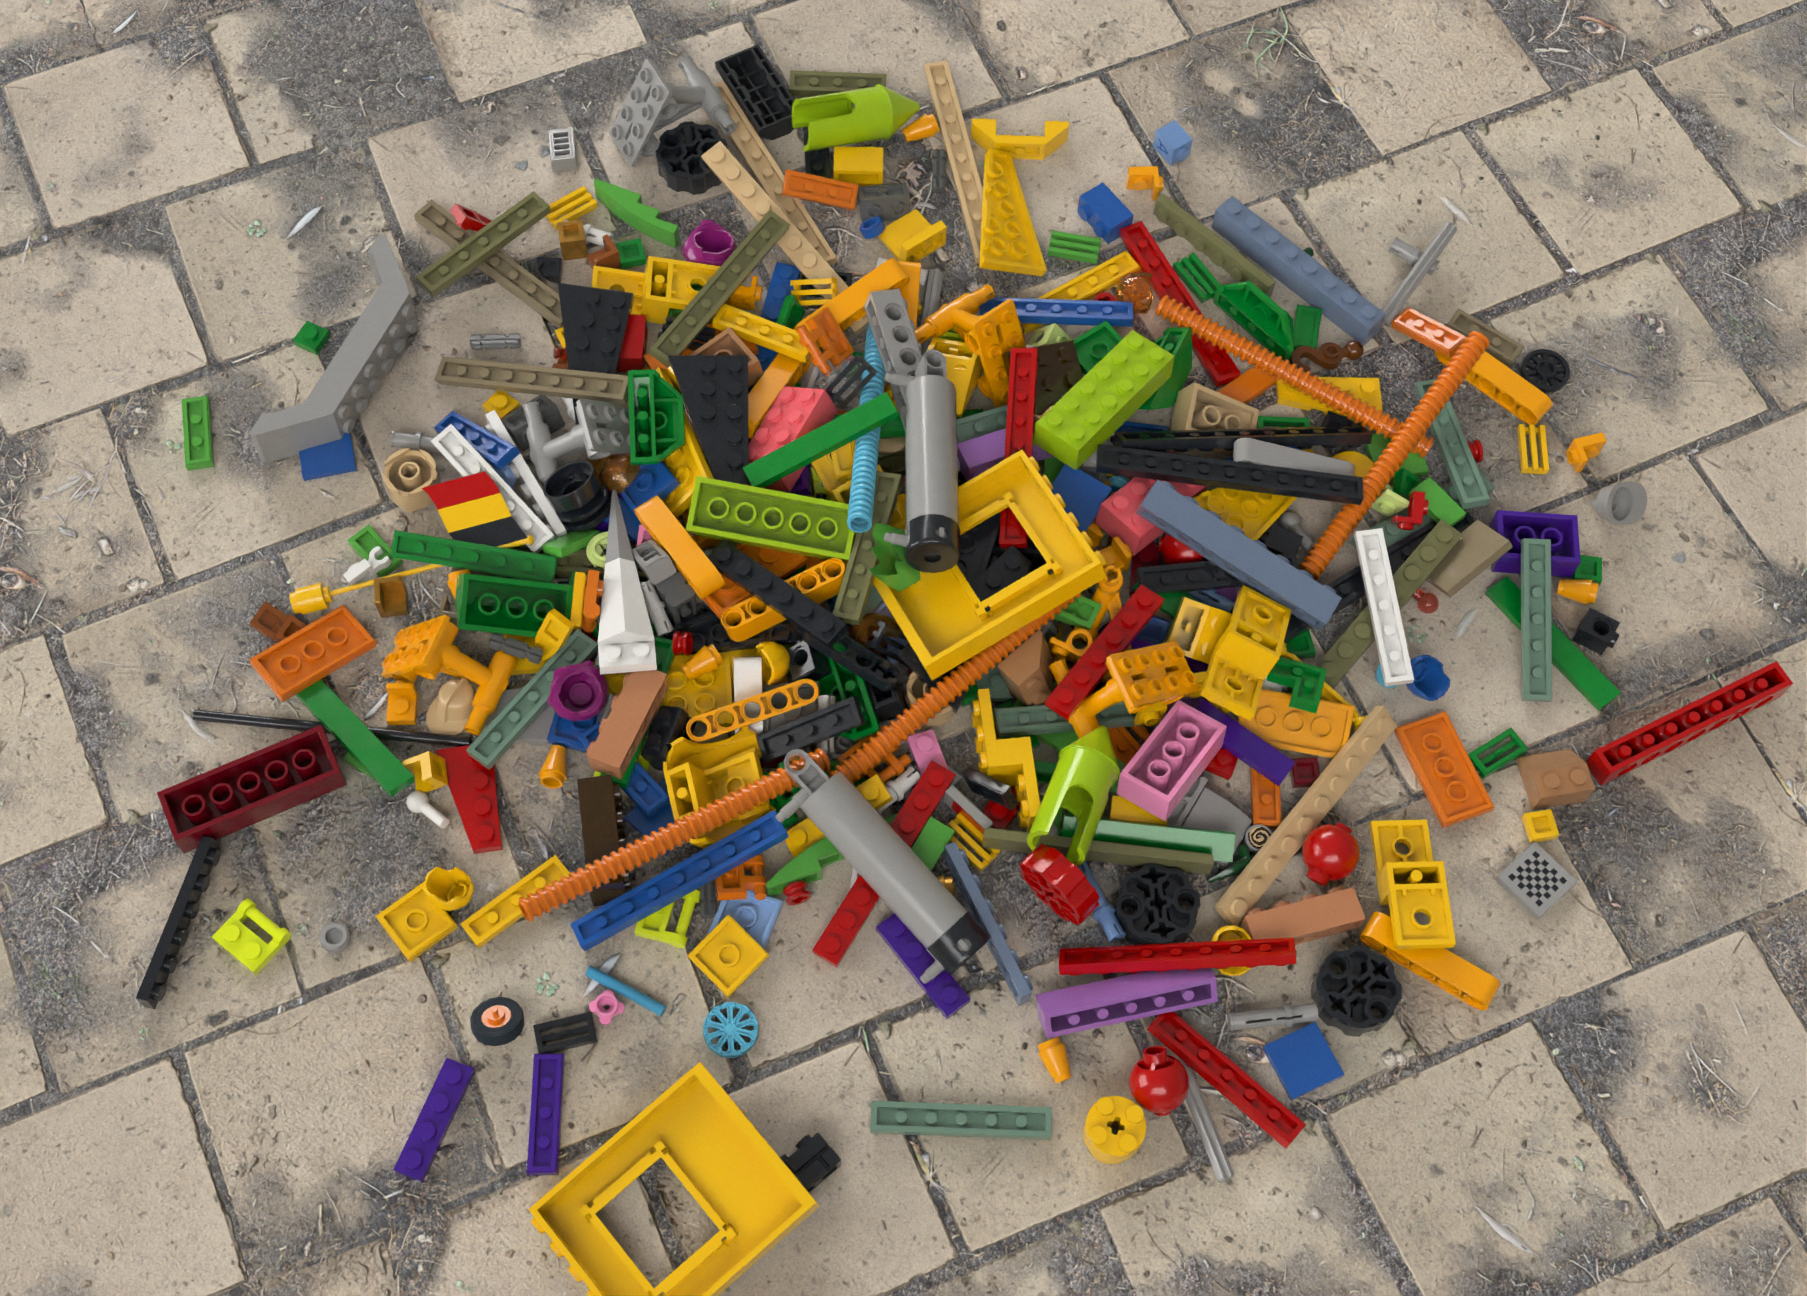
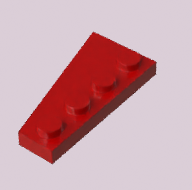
M470 745L435 750L438 756L445 759L448 786L474 854L503 850L495 764L488 770L468 755L466 749Z

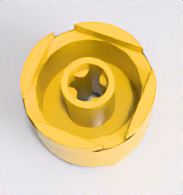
M1121 1096L1102 1097L1091 1107L1085 1119L1082 1130L1084 1143L1097 1160L1107 1164L1122 1163L1134 1156L1139 1150L1146 1134V1120L1141 1107L1133 1101ZM1112 1125L1117 1127V1135L1111 1133Z

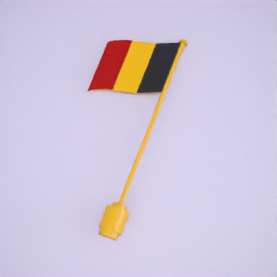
M485 471L422 488L436 505L444 525L453 540L506 549L528 543L530 546L534 544L533 536H526L513 519L499 488ZM429 564L380 578L405 577L442 566ZM374 579L332 591L329 586H324L322 582L295 589V592L289 594L290 603L295 614L302 613L306 615L330 608V602H333L334 595L374 585Z

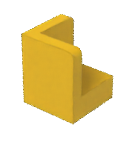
M428 751L402 761L404 767L414 773L416 791L427 793L448 785L444 758Z

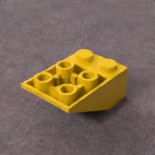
M932 338L927 350H937L945 356L947 379L955 386L957 417L961 418L975 389L977 379L983 371L980 356L971 352L964 342Z
M1182 596L1166 642L1176 641L1183 650L1184 656L1209 664L1213 648L1229 625L1232 613Z

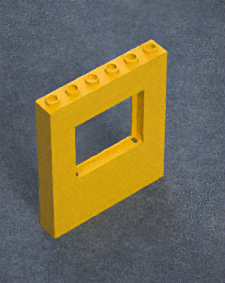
M1023 450L1016 452L958 487L960 535L1009 507L1047 562L1046 564L982 602L978 599L957 564L953 568L939 573L920 571L921 580L900 592L886 585L876 576L874 578L873 585L931 680L938 678L1106 578L1103 569L1106 562L1098 550L1093 552L1090 547L1093 544L1085 531L1079 532L1077 529L1079 523L1073 513L1069 512L1067 514L1064 508H1066V505L1059 493L1055 495L1052 493L1051 489H1053V486L1045 474L1040 476L1038 473L1040 467L1033 456L1028 458ZM906 518L892 527L905 531ZM1050 569H1052L1053 571L1051 575H1049L1047 572ZM989 606L990 611L986 612L985 608Z
M699 1062L528 1210L534 1216L530 1220L539 1233L543 1234L546 1232L551 1238L552 1242L549 1243V1246L559 1258L565 1256L571 1264L567 1268L577 1282L583 1280L590 1289L586 1292L588 1296H659L662 1292L664 1293L661 1296H719L820 1205L707 1068ZM662 1158L720 1231L653 1288L596 1213L656 1161Z

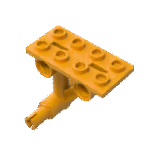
M984 284L972 294L964 293L952 302L943 304L938 311L925 318L924 324L915 329L914 334L917 343L922 344L931 337L938 338L953 328L971 352L980 356L985 374L977 379L978 388L984 396L992 399L994 408H998L1008 404L1009 381L1002 354L1010 352L1011 348H1026L1013 300L1007 299L984 315H974L978 312L979 306L995 297L993 288L989 284Z
M1114 565L1106 567L1104 569L1106 578L1097 583L1096 591L1091 600L1101 604L1102 607L1091 630L1075 626L1066 642L1051 636L1048 647L1052 651L1053 658L1069 660L1076 664L1096 640L1099 634L1097 630L1107 610L1110 622L1120 611L1122 604L1119 594L1123 583V575L1118 567L1117 569L1114 568ZM1079 641L1084 643L1086 648L1079 650L1072 644ZM1131 644L1125 651L1132 650ZM1109 671L1101 680L1102 682L1112 679Z
M447 615L401 629L394 639L396 646L393 652L389 653L383 661L382 667L384 670L381 676L385 678L392 677L397 681L403 680L415 684L419 675L435 680L438 673L442 672L460 679L464 677L469 682L478 684L479 687L472 700L473 710L463 729L479 736L488 715L493 714L497 708L501 695L505 691L509 678L517 665V658L503 653L501 649L494 653L489 666L486 667L463 654L457 646L452 644L459 628L449 622L450 617ZM508 634L506 639L510 637L522 642L525 640V636Z
M1176 641L1109 655L1105 662L1112 679L1107 681L1105 687L1087 697L1068 722L1073 726L1079 739L1100 727L1095 715L1112 705L1124 701L1129 714H1134L1157 702H1161L1163 706L1169 705L1186 695L1196 693L1200 689L1194 673L1190 670L1185 660L1184 652ZM1061 659L1049 665V669L1059 685L1069 673L1066 660Z

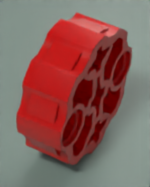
M1040 843L1019 864L1021 868L1019 872L1033 893L1066 922L1069 921L1078 926L1099 906L1098 899L1100 897L1096 889L1089 883L1083 872L1055 848L1047 847Z

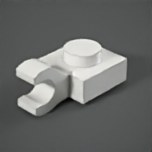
M377 546L371 550L368 561L364 558L362 561L351 565L343 576L350 585L373 580L378 577L377 572L387 568L392 562L388 556L382 560H377L384 553Z

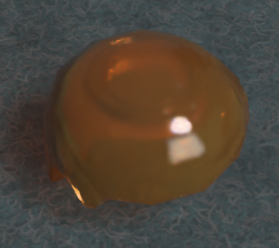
M616 455L603 466L601 472L602 484L611 492L616 490L618 495L632 483L641 467L640 465H631L629 455Z

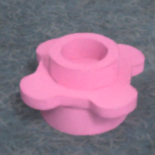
M605 990L589 1004L590 1011L598 1015L599 1021L603 1025L610 1024L613 1017L617 1014H622L625 1010L624 1004L617 1001L614 992L611 990ZM609 1005L610 1008L608 1010H605L604 1006Z

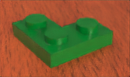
M1280 657L1269 672L1266 681L1292 687L1293 691L1289 706L1316 714L1327 669Z

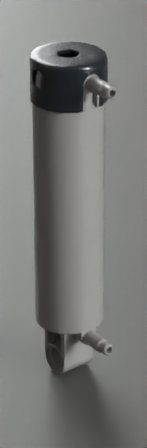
M930 349L924 353L915 370V377L895 373H886L884 376L886 382L906 387V528L904 535L885 533L884 541L904 546V557L907 564L913 569L925 573H939L953 568L959 562L961 556L958 506L957 404L955 386L947 379L946 358L941 352Z
M794 749L787 753L784 760L785 771L801 790L791 798L792 800L780 810L775 818L781 823L800 808L915 935L935 959V962L920 976V980L924 984L933 980L943 970L948 975L953 974L990 940L991 935L970 911H967L841 771L829 778L805 751ZM794 757H801L806 764L802 770L795 771L790 768L789 761Z

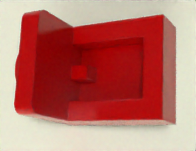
M1412 492L1409 497L1407 517L1394 516L1391 518V524H1398L1397 529L1414 530V526L1421 525L1423 515H1427L1429 501L1425 499V492Z

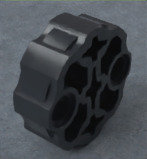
M693 121L683 122L672 130H666L659 138L660 145L656 150L659 176L666 180L669 188L676 192L685 191L696 195L703 194L713 186H719L722 183L701 158L705 152L719 141L728 149L726 140L720 137L716 128L709 124H696Z
M1148 863L1135 872H1129L1120 883L1114 905V914L1125 931V939L1132 945L1169 944L1185 942L1196 925L1197 913L1201 906L1199 893L1189 883L1188 875L1178 868H1167L1158 863ZM1148 877H1152V880H1153L1154 882H1156V883H1152L1151 879H1147V878H1148ZM1166 883H1169V886L1164 890V891H1165V896H1164V895H1163V889H1164ZM1154 900L1157 908L1161 909L1159 914L1156 907L1152 906ZM1178 901H1188L1191 904V908H1182ZM1130 906L1134 909L1135 913L1128 915L1121 908ZM1150 919V926L1146 932L1144 928L1149 924ZM1157 931H1161V934L1163 936H1166V938H1162L1160 934H1156Z
M1352 945L1347 950L1333 951L1324 959L1319 967L1317 976L1311 984V998L1317 1005L1320 1019L1327 1026L1336 1027L1348 1036L1360 1037L1363 1033L1382 1029L1394 1015V1010L1402 996V985L1394 974L1393 964L1385 956L1376 955L1364 946ZM1330 964L1339 966L1342 973H1334L1330 969ZM1379 971L1381 974H1378L1377 976L1373 974ZM1364 985L1360 992H1357L1356 994L1354 993L1353 995L1348 997L1352 990H1355L1356 988L1358 989L1360 986ZM1353 1004L1354 1007L1352 1008V1017H1350V1015H1351V1007H1350V1006ZM1337 1006L1340 1010L1332 1011L1331 1007ZM1370 1008H1376L1381 1011L1383 1018L1373 1016Z

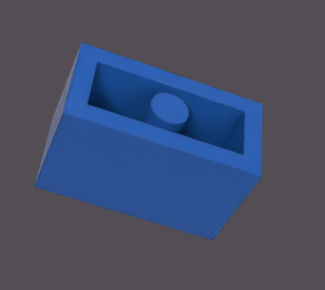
M1103 182L1079 197L1077 210L1082 220L1087 221L1095 234L1100 238L1102 237L1107 244L1120 237V229L1132 225L1134 215Z

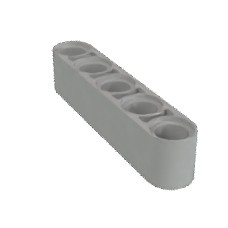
M1240 438L1234 442L1233 461L1355 476L1354 464L1347 461L1252 438Z

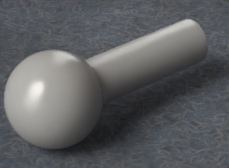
M1293 511L1282 513L1279 517L1280 527L1304 536L1301 544L1307 551L1313 550L1315 543L1299 525V516Z

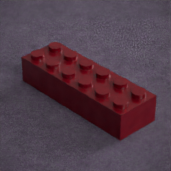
M319 725L157 792L174 841L182 852L186 853L198 847L202 835L211 837L214 840L220 839L344 787L347 783L322 725Z

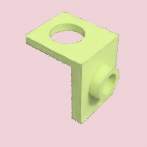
M1054 323L1036 329L1028 345L1038 347L1072 341L1073 339ZM1044 334L1043 338L1036 343L1039 336Z
M1387 484L1385 485V491L1379 497H1376V501L1372 504L1371 508L1389 518L1408 507L1410 501L1394 493L1393 487Z

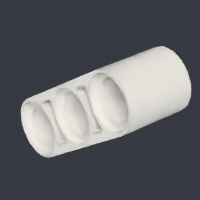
M734 657L735 703L762 693L761 657ZM749 703L746 705L744 712L747 717L756 718L760 715L761 708L757 703ZM763 721L748 726L755 730L757 735L763 734ZM741 729L735 730V734H737Z

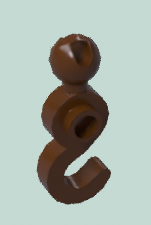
M1356 340L1347 342L1343 348L1332 342L1322 344L1319 350L1310 346H1301L1293 352L1290 364H1297V368L1300 369L1302 367L1304 368L1303 371L1307 373L1310 368L1301 363L1300 359L1308 358L1316 365L1325 369H1335L1341 364L1342 358L1346 357L1350 360L1359 359L1364 353V348Z

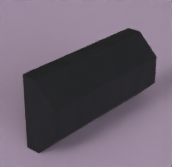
M758 44L715 62L718 73L759 137L775 140L793 131L792 106L795 100Z

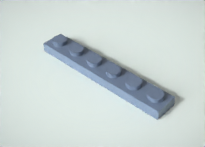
M956 842L946 845L943 858L972 915L991 935L987 945L1017 1005L1020 1006L1029 1002L1032 994L1031 991L1033 990L1032 983L1027 974H1022L1018 966L1020 965V960L1016 951L1013 948L1009 949L1005 941L1007 939L1005 929L1001 923H996L993 917L994 909L988 898L984 899L982 896L980 880L975 873L971 874L967 866L969 865V860L963 849L959 850Z

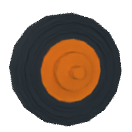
M506 997L490 998L480 1003L473 1010L470 1017L473 1035L477 1041L488 1046L505 1045L515 1040L522 1033L525 1025L524 1014L520 1005Z

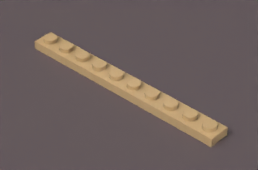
M948 61L925 63L924 73L975 264H980L983 188Z
M724 81L714 84V86L718 87L721 97L728 106V114L737 124V128H734L736 131L727 136L757 183L830 266L837 263L836 255L800 199L781 195L784 174Z
M721 141L701 156L705 164L757 223L771 210L790 224L789 230L776 245L806 279L837 278L838 294L848 288L847 284ZM831 283L811 284L815 289L831 288ZM820 294L823 299L832 298L831 294ZM867 315L849 327L856 336L867 328L869 323Z
M1375 706L1215 904L1214 908L1228 926H1238L1246 913L1252 909L1303 845L1307 835L1319 825L1395 730L1397 724L1384 706Z

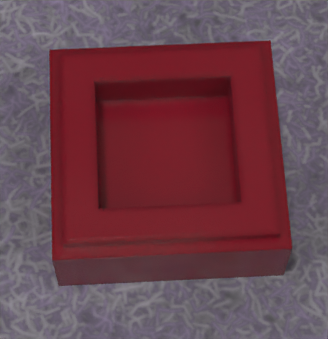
M1317 757L1291 759L1296 762L1290 770L1292 788L1311 787L1320 776Z

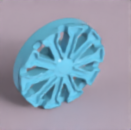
M725 1002L715 1006L703 1023V1036L707 1046L712 1052L721 1057L736 1058L746 1054L752 1049L758 1038L759 1028L755 1015L747 1006L736 1002ZM733 1009H739L740 1011L733 1019ZM722 1010H727V1019L721 1013ZM746 1014L750 1017L747 1020L741 1021ZM716 1016L721 1023L711 1021V1019ZM751 1025L754 1026L752 1031L743 1029ZM709 1028L718 1030L712 1033H708ZM742 1036L750 1038L751 1041L746 1043ZM721 1037L717 1044L713 1045L711 1043L712 1040ZM735 1042L741 1046V1049L738 1051L734 1049ZM725 1043H728V1050L725 1052L722 1050V1047Z

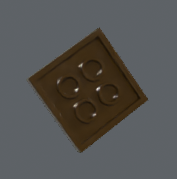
M1074 340L1032 347L1038 349L1035 415L1040 416L1051 405L1054 406L1083 378ZM1011 351L1002 354L1008 381Z

